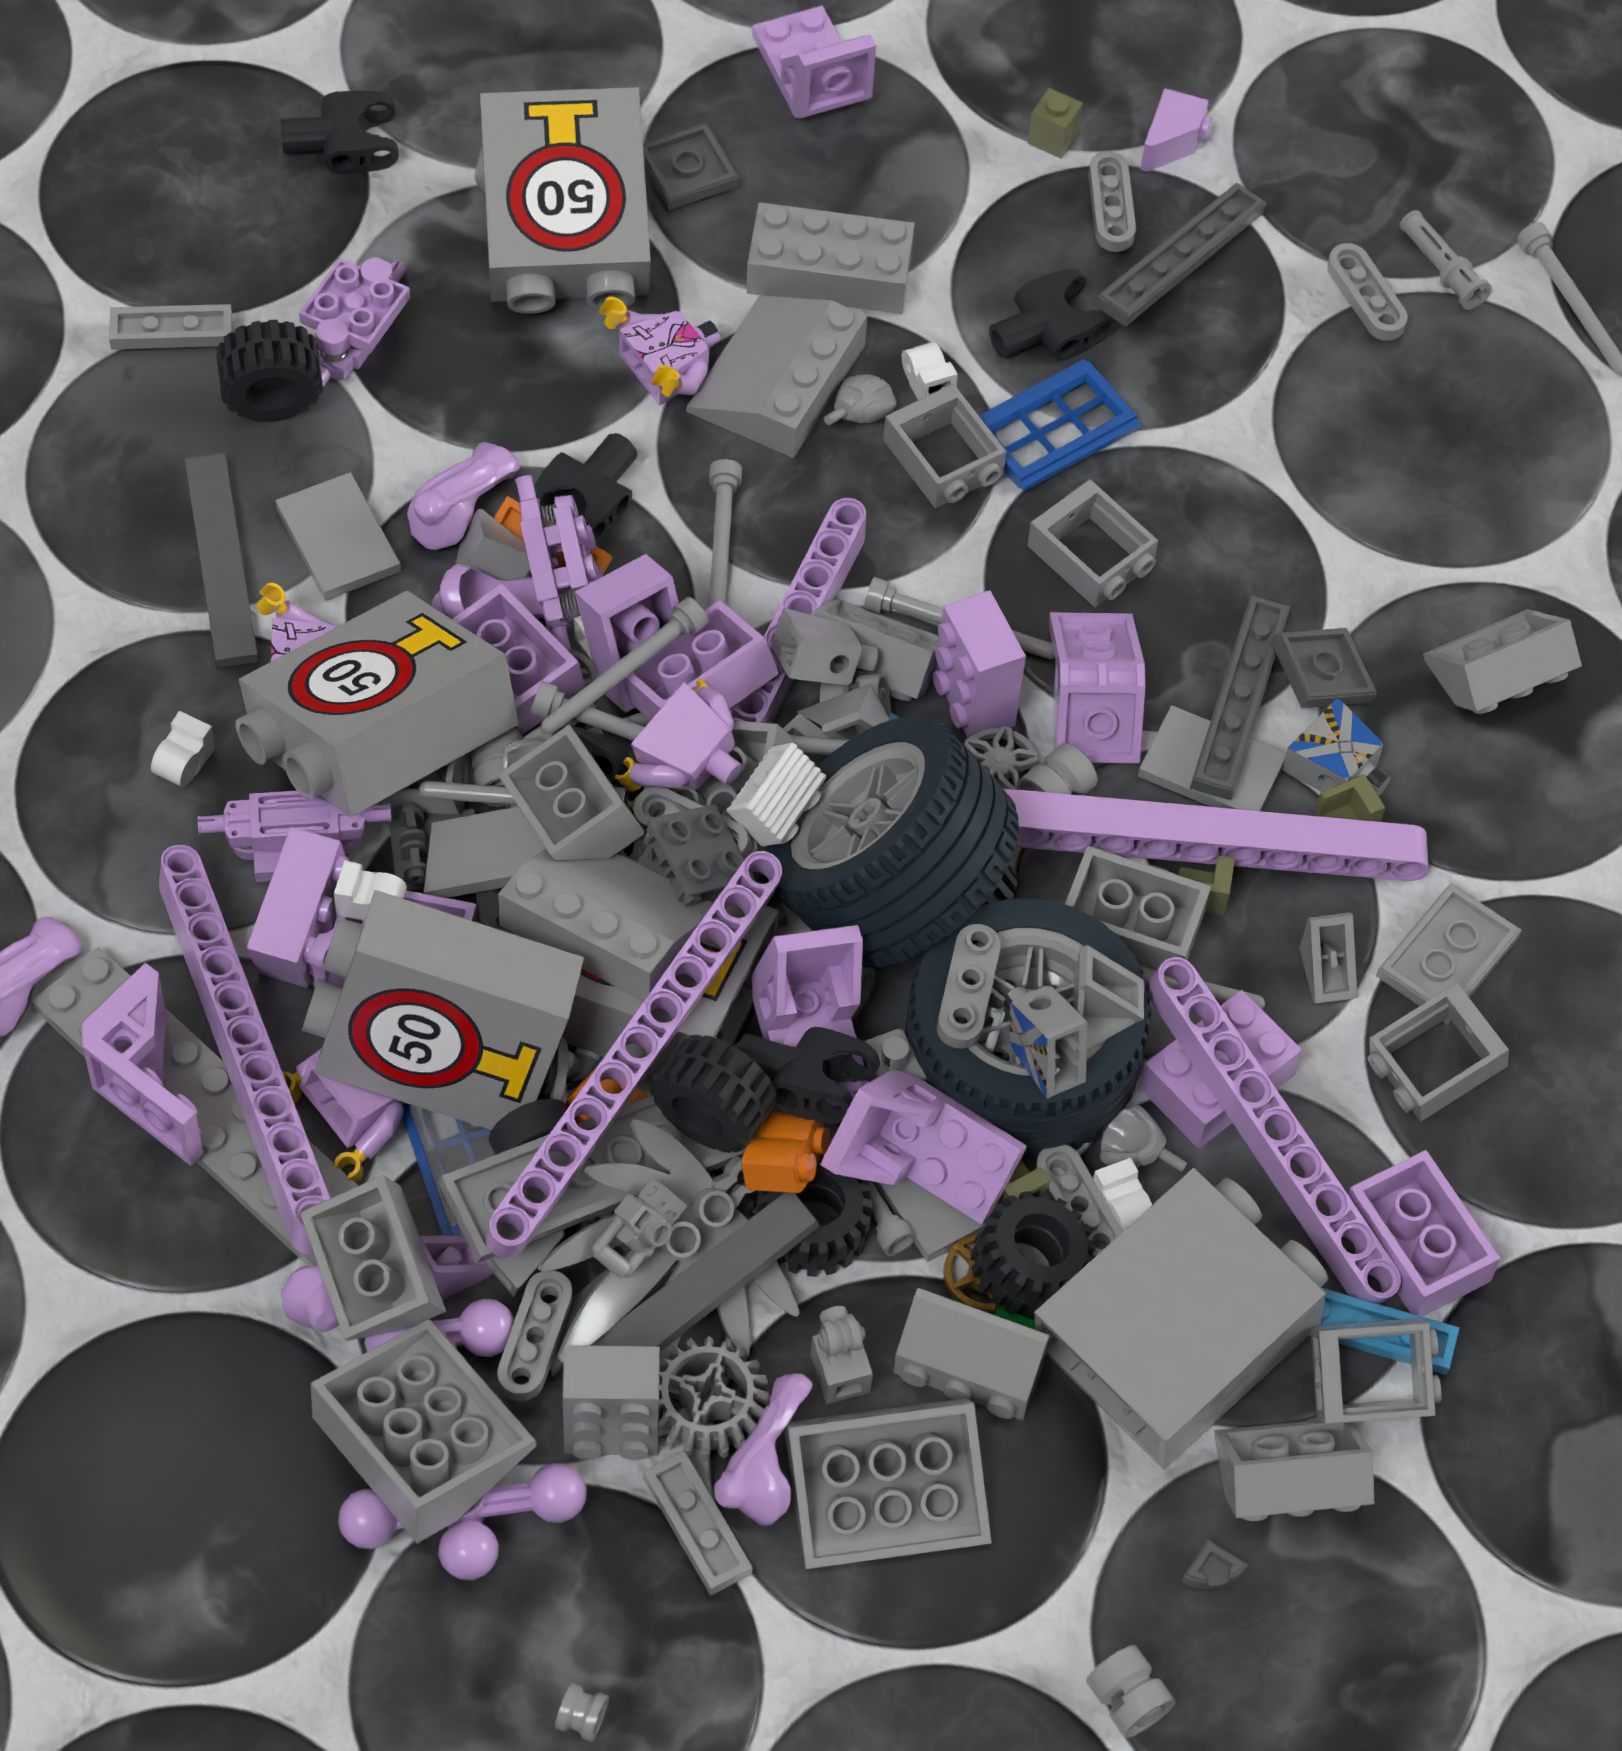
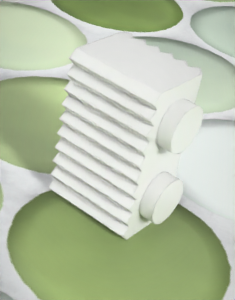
M787 743L773 746L763 757L759 766L754 769V773L745 782V786L736 795V799L731 802L732 805L727 808V812L762 847L784 844L797 833L799 826L796 824V821L801 814L811 809L819 801L821 793L818 789L825 781L826 774L822 773L820 768L816 767L815 763L810 761L809 757L804 755L803 751L798 749L796 744Z

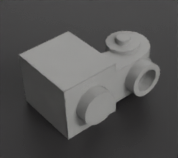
M835 1306L824 1310L819 1316L821 1320L820 1332L818 1335L812 1336L810 1356L826 1404L870 1393L873 1373L862 1343L866 1337L864 1328L860 1326L853 1314L847 1313L844 1306Z

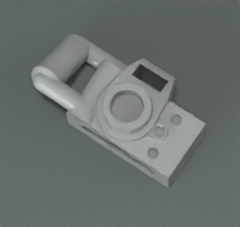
M651 1178L637 1197L627 1194L615 1209V1219L592 1247L593 1257L619 1278L630 1277L642 1261L654 1253L655 1247H660L669 1240L672 1234V1225L687 1205L667 1187ZM614 1237L634 1252L628 1261L609 1246Z

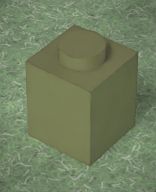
M1048 88L1031 113L1027 144L1062 159L1079 134L1083 103Z

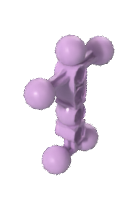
M480 1299L470 1303L460 1318L431 1322L455 1349L456 1346L463 1345L476 1356L493 1357L504 1352L514 1323V1317L510 1310L499 1301ZM413 1327L397 1332L366 1337L365 1346L367 1352ZM551 1463L541 1467L533 1475L529 1483L491 1488L474 1504L473 1508L468 1510L457 1521L447 1526L448 1530L439 1542L438 1555L442 1566L451 1575L461 1580L473 1581L485 1576L492 1569L498 1558L499 1545L494 1533L482 1524L484 1517L534 1511L536 1515L546 1522L563 1523L574 1518L586 1501L587 1488L579 1472L567 1464ZM362 1489L352 1493L339 1511L338 1525L341 1534L358 1548L374 1549L382 1546L392 1537L396 1529L404 1528L372 1489Z

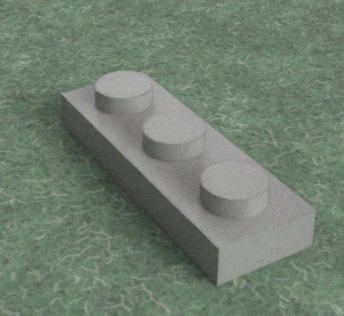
M231 304L110 308L109 340L111 349L214 347L224 342V337L228 333H232Z
M685 1451L643 1471V1479L710 1596L752 1575V1565Z

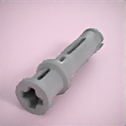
M1412 211L1400 222L1401 230L1410 237L1440 272L1441 283L1444 287L1451 288L1457 294L1463 309L1471 310L1481 305L1488 298L1492 287L1487 280L1480 279L1472 270V263L1469 259L1462 256L1458 257L1426 221L1420 211Z

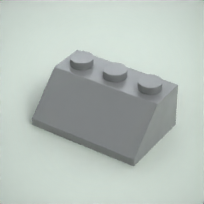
M834 598L815 609L814 616L850 626L861 645L877 648L878 657L874 670L872 672L855 670L853 682L858 675L883 673L886 676L892 697L911 701L912 697L918 699L927 692L933 679L932 673L936 671L935 649L939 648L940 640L938 635L838 598Z
M1529 609L1423 653L1425 662L1454 704L1472 710L1477 714L1496 709L1498 702L1507 698L1527 696L1533 692V687L1544 682L1554 683L1564 680L1568 677L1567 672L1582 666L1571 621Z
M570 725L564 727L498 774L554 860L609 859L645 834L596 760Z
M382 1175L300 1212L345 1340L350 1341L408 1329L446 1312L400 1185Z
M917 1288L897 1349L893 1373L899 1375L902 1380L916 1387L927 1385L941 1390L952 1400L966 1398L976 1404L987 1407L992 1414L1005 1419L1015 1417L1023 1420L1041 1375L1049 1335Z
M1320 1420L1214 1430L1225 1497L1236 1518L1260 1521L1273 1514L1288 1513L1293 1516H1307L1312 1514L1314 1510L1333 1508L1346 1512L1354 1511L1360 1505L1374 1504L1373 1451L1354 1422L1325 1424Z

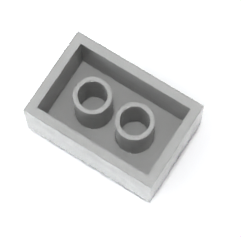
M1087 846L1065 904L1077 908L1103 922L1128 945L1129 951L1138 959V965L1157 970L1166 959L1172 957L1188 960L1206 910L1211 886Z
M564 1345V1454H573L579 1459L586 1460L596 1459L601 1455H620L628 1460H641L648 1455H658L660 1347Z

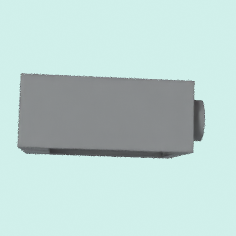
M954 384L885 416L883 441L934 508L948 502H957L966 493L981 486H990L1003 476L1006 450ZM952 424L978 457V460L939 478L913 441Z
M1089 479L1031 522L1027 546L1096 608L1106 599L1113 600L1118 597L1125 589L1126 584L1137 576L1139 578L1146 576L1156 564L1155 556L1158 540ZM1089 519L1096 523L1130 554L1100 577L1060 542L1061 539Z
M1458 983L1369 1038L1370 1055L1367 1058L1372 1069L1379 1078L1387 1077L1395 1087L1393 1095L1400 1107L1406 1113L1412 1110L1420 1122L1508 1067L1509 1049ZM1449 1017L1481 1060L1422 1097L1391 1053Z
M1420 1318L1311 1326L1317 1419L1325 1424L1435 1416V1403H1440L1441 1401L1440 1380L1438 1375H1433L1432 1357H1437L1438 1339L1435 1329H1430L1428 1322ZM1409 1334L1413 1399L1342 1404L1338 1339Z

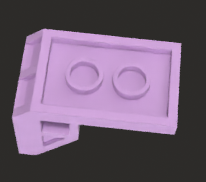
M823 6L752 25V37L795 118H804L872 98L876 44L871 35L842 42Z
M1050 612L1049 631L1056 660L1054 679V749L1062 743L1070 744L1081 751L1091 763H1140L1145 699V663L1133 615L1122 613Z
M858 925L773 937L752 973V999L763 1039L796 1047L804 1033L812 1027H823L856 1038L851 1018L860 1005L863 940ZM852 1054L854 1060L864 1066L862 1057ZM869 1080L843 1081L836 1084L846 1089L854 1099L858 1089L868 1084ZM824 1098L830 1104V1107L842 1109V1106L834 1099Z
M144 963L82 1023L83 1051L92 1088L192 1166L204 1154L200 1137L201 1130L198 1127L196 1117L197 1109L184 1095L178 1093L174 1096L166 1090L161 1080L164 1067L167 1012L159 973L147 963Z
M892 1069L858 1089L820 1165L837 1175L888 1185H895L907 1177L982 1225L986 1222L999 1201L1027 1146L917 1076Z

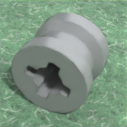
M571 1683L561 1703L555 1729L563 1732L570 1729L580 1732L582 1739L593 1742L602 1724L609 1696L602 1693L595 1695L585 1693L581 1685Z

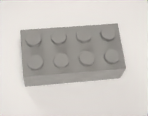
M759 202L747 263L746 293L762 296L832 300L846 307L902 314L912 256L915 223Z

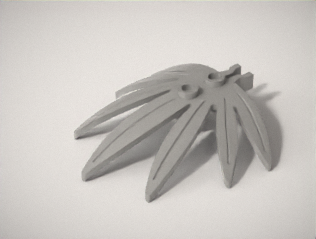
M634 1119L631 1122V1129L636 1141L653 1161L668 1169L669 1173L666 1174L642 1165L621 1162L600 1163L585 1168L586 1175L604 1185L640 1194L651 1178H654L673 1192L687 1207L672 1225V1234L669 1240L664 1245L655 1247L654 1253L649 1258L644 1259L630 1277L619 1278L608 1270L581 1306L565 1336L558 1354V1359L564 1363V1345L590 1346L648 1294L675 1261L678 1260V1265L666 1284L748 1221L736 1208L746 1193L755 1191L746 1190L745 1182L741 1184L735 1183L738 1180L739 1171L742 1170V1158L735 1156L726 1165L724 1173L712 1179L696 1157L677 1139L650 1123ZM613 1214L605 1217L565 1240L540 1262L538 1266L539 1271L548 1272L592 1258L594 1255L593 1245L615 1219L616 1215ZM614 1237L609 1246L614 1248L621 1245L622 1242ZM629 1249L622 1257L628 1261L634 1252ZM777 1261L752 1279L756 1286L779 1308L792 1316L799 1315L800 1312L795 1298ZM743 1286L716 1308L724 1331L734 1350L737 1351L745 1347L748 1357L750 1351L749 1316L746 1293ZM681 1335L659 1352V1357L670 1359V1349L673 1345L677 1346Z

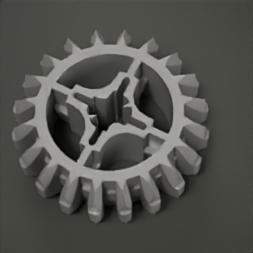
M710 1336L705 1338L704 1346L697 1347L696 1342L690 1337L686 1342L685 1352L673 1345L670 1349V1359L659 1357L658 1437L668 1435L667 1446L670 1450L681 1443L684 1444L683 1451L686 1452L688 1457L693 1454L694 1449L701 1450L702 1459L706 1462L710 1458L711 1450L717 1449L719 1455L725 1459L729 1453L728 1445L731 1444L738 1450L746 1441L745 1437H749L759 1422L762 1412L765 1411L764 1408L770 1404V1394L764 1391L768 1387V1379L766 1375L758 1374L760 1372V1364L757 1359L746 1362L747 1351L745 1347L732 1353L731 1342H729L728 1338L719 1348L713 1346V1339ZM706 1371L700 1376H688L696 1372ZM724 1375L732 1379L739 1386L744 1398L735 1396L736 1391L727 1388L722 1383ZM714 1385V1395L709 1398L708 1402L705 1401L701 1411V1401L706 1398V1395L710 1394ZM670 1398L679 1400V1405L691 1411V1422L677 1413L671 1404ZM715 1420H726L724 1423L708 1426Z

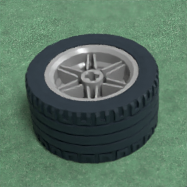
M909 716L880 723L856 735L816 766L820 768L822 773L826 774L825 781L818 789L821 793L819 801L811 809L801 814L796 821V824L799 826L798 831L788 842L765 847V851L773 854L782 866V876L775 892L811 931L858 925L863 940L862 967L881 968L904 962L927 951L951 935L978 910L994 891L1009 866L1017 845L1019 820L1016 805L1011 797L944 723L929 717Z
M1005 899L980 906L951 935L922 953L919 958V964L916 965L914 978L911 983L905 1035L918 1064L926 1075L929 1085L1025 1144L1027 1148L1021 1159H1037L1043 1149L1068 1145L1077 1150L1084 1143L1094 1141L1096 1136L1103 1134L1107 1126L1117 1117L1118 1112L1125 1108L1126 1103H1129L1135 1090L1147 1044L1151 1022L1150 993L1147 991L1148 983L1143 978L1142 967L1137 963L1138 959L1129 951L1128 945L1121 940L1119 935L1111 931L1103 922L1077 908L1043 899ZM972 924H982L992 928L998 934L1001 941V949L988 1005L999 1008L998 1010H1006L1007 1012L1003 1023L999 1024V1026L986 1027L993 1023L994 1018L985 1016L982 1033L978 1040H987L989 1033L997 1029L1000 1030L993 1054L989 1053L978 1042L963 1049L950 1047L940 1039L937 1033L938 1017L956 939L963 928ZM972 941L977 947L985 946V943L981 941ZM1088 945L1144 980V1020L1129 1026L1088 1049L1086 1056V1082L1046 1099L1011 1047L1010 1011L1005 1007L1004 999L1011 990L1017 987H1024L1028 992H1032L1044 986H1052L1073 1007L1074 976L1080 947ZM963 979L968 985L977 984L974 979ZM958 1016L954 1018L956 1022L965 1024L964 1017Z

